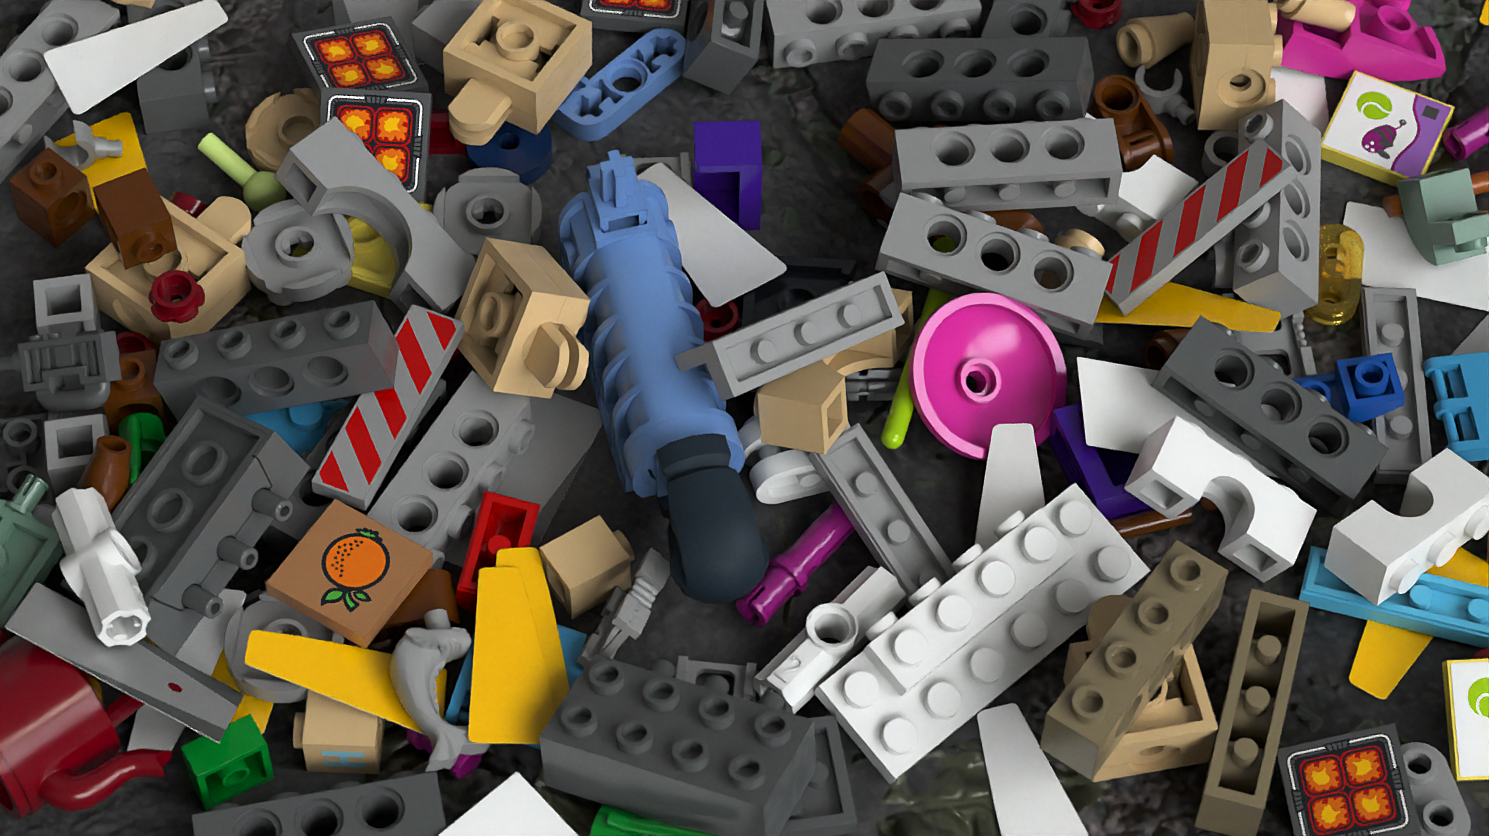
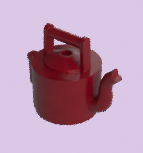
M0 627V807L12 818L19 821L27 815L32 816L47 804L55 809L69 812L90 809L108 798L120 786L134 777H165L162 768L170 760L172 752L170 750L139 748L118 754L121 751V745L114 728L145 703L125 693L106 708L101 687L95 676L18 634L10 638L4 629Z

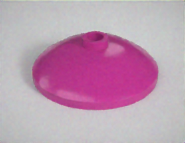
M972 293L947 302L926 319L919 329L911 348L908 369L909 385L918 414L930 432L941 443L964 457L987 462L992 430L998 424H1031L1034 429L1036 447L1039 446L1050 435L1053 410L1062 408L1065 405L1067 372L1062 351L1056 338L1046 323L1034 311L1004 295ZM967 375L972 376L976 381L977 389L975 393L969 390L966 384Z

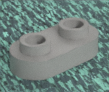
M1412 742L1402 745L1401 750L1422 836H1468L1471 826L1470 816L1445 757L1436 748L1425 743ZM1412 764L1422 765L1428 772L1416 774L1408 766ZM1442 816L1450 824L1444 827L1437 826L1431 822L1430 818Z

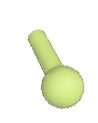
M213 133L206 135L198 145V149L243 188L245 203L252 210L261 212L270 205L286 199V189L274 177L275 173L269 171L257 172Z

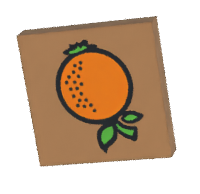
M334 499L266 582L267 594L366 649L433 564V552Z

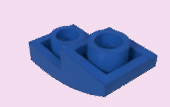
M1392 353L1337 360L1334 373L1292 379L1303 388L1313 389L1322 394L1329 401L1331 408L1351 422H1365L1405 404L1404 392Z

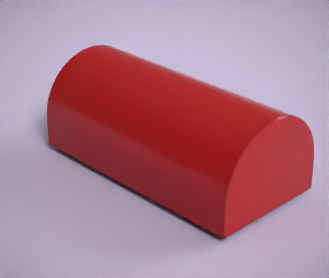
M484 490L455 596L459 606L464 610L476 615L479 570L485 567H496L498 550L530 547L540 504Z

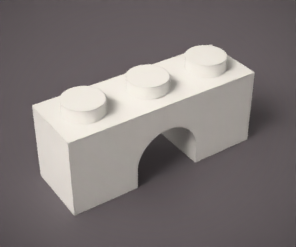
M1086 113L1085 118L1096 119L1090 114ZM1153 155L1141 168L1131 172H1122L1117 204L1076 206V208L1083 214L1095 217L1118 231L1130 243L1196 190L1199 182L1158 156Z
M1177 415L1148 436L1124 487L1126 491L1170 520L1199 502L1201 496L1211 500L1219 508L1225 521V535L1217 552L1263 583L1294 565L1317 512L1315 508L1301 500L1292 489L1279 485L1254 468L1245 457L1230 452L1208 437L1202 428L1194 423L1183 420Z
M1446 448L1410 473L1400 509L1402 516L1388 512L1371 500L1334 525L1324 567L1375 606H1378L1396 592L1399 594L1407 592L1422 573L1434 565L1437 567L1443 566L1464 543L1471 538L1479 540L1488 533L1489 477Z

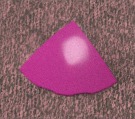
M1346 0L1355 5L1356 12L1351 25L1343 33H1338L1330 28L1283 18L1281 10L1278 9L1275 35L1282 36V66L1309 74L1350 80L1356 70L1386 82L1442 77L1446 71L1444 55L1432 27L1421 26L1419 28L1408 13L1411 0Z

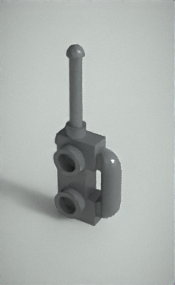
M103 329L76 333V336L62 338V332L47 334L48 340H43V335L29 336V342L18 344V351H15L12 356L0 357V371L15 370L17 373H22L24 392L36 391L38 402L44 409L53 413L92 410L100 407L107 401L110 395V381L122 380L119 348L116 342L115 331L104 332ZM79 374L80 384H85V386L62 390L61 387H65L63 375Z

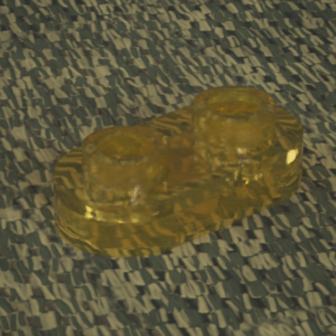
M1334 223L1320 227L1318 304L1305 309V312L1313 320L1326 325H1339L1350 320L1356 312L1361 295L1364 243L1360 235L1346 225ZM1338 254L1339 256H1341L1342 260L1328 259L1326 256L1337 257ZM1324 300H1331V301L1335 302V304H1334V303H1328V302H1326V301H1324Z

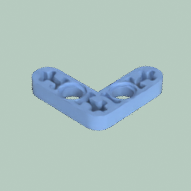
M668 28L654 29L646 33L593 77L588 79L583 75L550 119L579 140L591 142L604 138L681 76L686 45L685 38L679 32ZM669 52H671V53H673V56H672V57H669V56L666 55V54H668ZM654 53H659L660 55L654 59ZM623 77H631L641 83L637 89L629 92L619 91L612 84L617 79ZM599 109L598 117L591 115ZM581 112L587 114L584 117H580Z

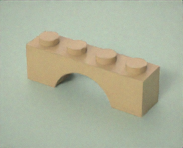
M891 288L905 324L768 382L765 385H761L758 388L753 409L755 417L760 422L761 443L823 455L827 453L848 426L845 376L866 369L894 367L911 345L914 338L912 291Z

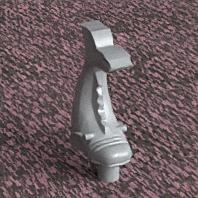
M435 609L424 615L426 629L409 628L406 630L404 636L397 643L389 661V674L398 699L409 716L430 739L432 745L431 757L425 767V772L437 771L443 768L450 770L460 754L476 755L485 753L488 747L492 745V743H473L469 741L468 726L449 724L439 716V705L436 702L437 694L435 692L437 686L435 679L439 675L438 671L442 670L447 662L463 657L468 652L472 641L466 629L450 627L446 610Z

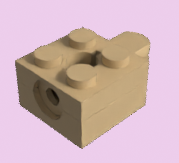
M483 0L443 49L445 93L454 97L448 106L449 126L453 136L464 144L472 146L485 145L505 121L537 135L592 65V22L544 0Z
M1198 0L1189 61L1198 130L1239 131L1240 118L1275 102L1276 84L1275 79L1270 78L1272 67L1281 66L1283 52L1282 36L1275 35L1277 27L1276 3H1268V0Z
M161 196L171 215L178 249L165 254L154 262L141 263L125 270L111 242L84 267L86 274L90 273L99 310L130 331L143 334L156 345L158 350H160L161 341L208 332L251 290L245 252L242 250V241L244 235L247 237L253 226L251 213L243 201L234 197H218L195 219ZM180 270L189 273L205 292V302L202 306L198 307V315L188 322L177 323L170 321L165 323L158 320L151 312L153 304L149 302L148 296L152 284L159 275L167 271ZM176 299V300H173L172 302H173V303L181 302L182 299Z
M486 237L454 319L464 322L465 334L457 348L492 391L551 399L555 387L559 390H575L581 385L586 376L589 352L576 338V335L586 321L588 306L591 300L543 246Z
M1108 595L1100 598L1092 605L1086 625L1089 641L1071 643L1069 646L1063 676L1065 687H1067L1133 598L1124 595ZM1192 644L1093 777V782L1209 762L1218 726Z

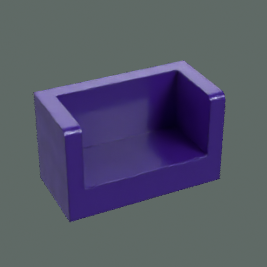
M760 120L694 122L693 189L743 230H760L762 190Z
M1081 402L1053 410L1048 442L1069 486L1076 483L1107 520L1153 509L1124 489L1135 466L1129 452L1086 444Z

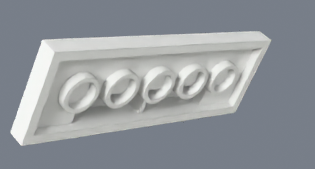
M1073 483L1042 509L1039 508L1028 518L1021 510L1011 515L993 532L998 537V542L986 551L978 543L972 546L951 565L957 574L945 584L941 585L935 577L929 580L908 599L914 608L901 619H898L892 611L881 618L865 633V636L870 640L865 649L820 684L813 692L832 715H836L837 722L889 784H892L1087 624L1091 607L1095 602L1108 595H1123L1150 572V569L1076 483Z

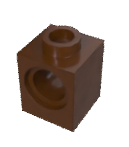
M49 147L8 180L19 220L56 248L96 215L87 175Z
M146 168L92 187L100 221L125 270L141 263L154 262L165 254L178 249L171 215Z
M156 349L119 355L122 380L110 381L111 392L107 401L103 404L111 435L118 436L119 423L125 417L135 413L156 415L162 420L164 433H170L166 402L153 384L158 361Z

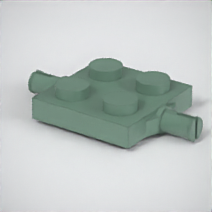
M27 474L26 479L11 501L0 500V627L4 629L8 636L12 631L5 628L6 623L35 583H44L65 551L57 530L40 523L32 514L44 493L49 489L45 481L39 477L35 479L32 474Z

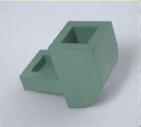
M1469 168L1442 169L1396 181L1409 234L1417 250L1427 262L1439 266L1487 253L1489 210L1477 209Z

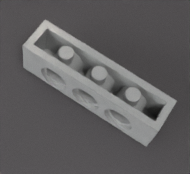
M49 0L43 5L38 17L21 35L15 36L10 41L5 53L0 57V183L70 107L44 59V53L48 50L122 27L118 9L100 0Z
M764 0L762 25L773 69L804 67L815 63L856 60L861 57L874 56L878 39L978 38L982 7L980 0Z
M1284 99L1239 119L1238 155L1261 137L1292 165L1298 177L1235 227L1233 291L1249 304L1280 312L1282 314L1280 320L1318 304L1321 132Z
M1078 118L1075 120L1049 122L1024 121L1021 123L995 125L969 124L966 126L941 128L915 127L912 129L895 130L892 170L897 200L900 192L912 195L915 192L926 193L941 200L943 207L961 213L967 210L981 212L1117 204L1123 169L1113 118Z
M900 192L878 255L875 270L884 271L887 274L955 297L972 293L1004 295L1029 307L1046 323L1049 329L1085 341L1094 325L1113 264L1103 261L1099 253L1089 248L1073 246L1067 249L1049 243L1048 237L1038 231L1027 228H1020L1014 231L996 225V220L985 213L974 210H967L961 213L943 207V202L932 195L921 192L908 195ZM934 235L947 236L954 242L956 249L948 253L938 252L930 246L928 238ZM986 253L1000 254L1006 259L1009 267L1002 271L991 270L984 265L981 256ZM1042 270L1053 272L1060 279L1061 287L1056 289L1042 287L1036 281L1034 273Z
M471 371L366 516L432 551L433 564L429 569H441L445 560L444 553L454 539L462 540L469 532L475 519V509L482 500L484 490L496 493L503 482L506 472L505 467L514 454L522 455L529 447L535 433V425L532 424L530 398L524 395L494 392L478 373ZM474 442H484V443H486V444L481 445V446H470V445H469V444L474 443ZM443 484L456 485L455 487L449 489L438 488L440 485ZM415 526L426 527V529L419 532L406 531Z

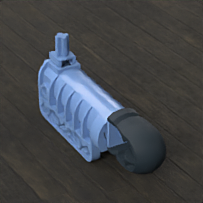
M612 150L607 152L608 161L585 167L588 193L581 192L573 197L564 206L558 218L560 266L591 300L588 306L586 321L578 330L577 338L589 352L587 371L624 493L635 491L641 498L656 495L662 517L669 519L667 537L670 553V574L680 587L682 593L689 598L705 604L729 603L749 594L763 579L769 564V548L763 537L759 534L748 493L738 475L745 463V453L735 422L726 412V400H720L706 363L680 372L674 357L706 342L703 341L704 326L701 315L693 306V292L689 278L682 272V256L674 224L668 217L666 196L663 190L656 184L647 180L638 181L632 156L621 158L619 150Z

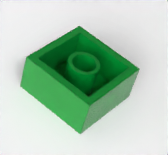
M251 714L230 723L219 743L206 736H202L181 746L189 780L205 811L274 779L267 743Z

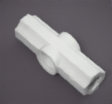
M93 487L79 490L70 488L55 499L56 508L51 514L66 553V557L61 559L59 563L61 571L70 587L84 602L97 638L108 647L122 644L131 646L147 635L146 626L151 620L143 594L135 578V575L141 572L140 562L129 543L116 530L104 497Z
M868 565L831 603L821 604L814 608L807 617L806 627L754 677L753 686L759 696L762 697L765 692L777 693L784 700L782 711L796 714L815 695L813 692L816 688L851 661L855 654L869 641L865 633L889 612L892 611L895 615L905 605L907 594L900 587L897 578L882 566L873 568ZM834 638L840 641V643L831 644L820 639Z

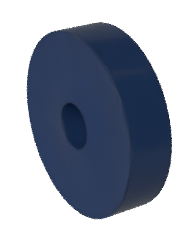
M505 121L485 145L472 146L466 144L467 160L471 170L485 167L510 170L519 175L520 183L526 186L537 181L546 173L553 155L552 136L547 124L536 135ZM506 146L516 147L512 150L503 149Z

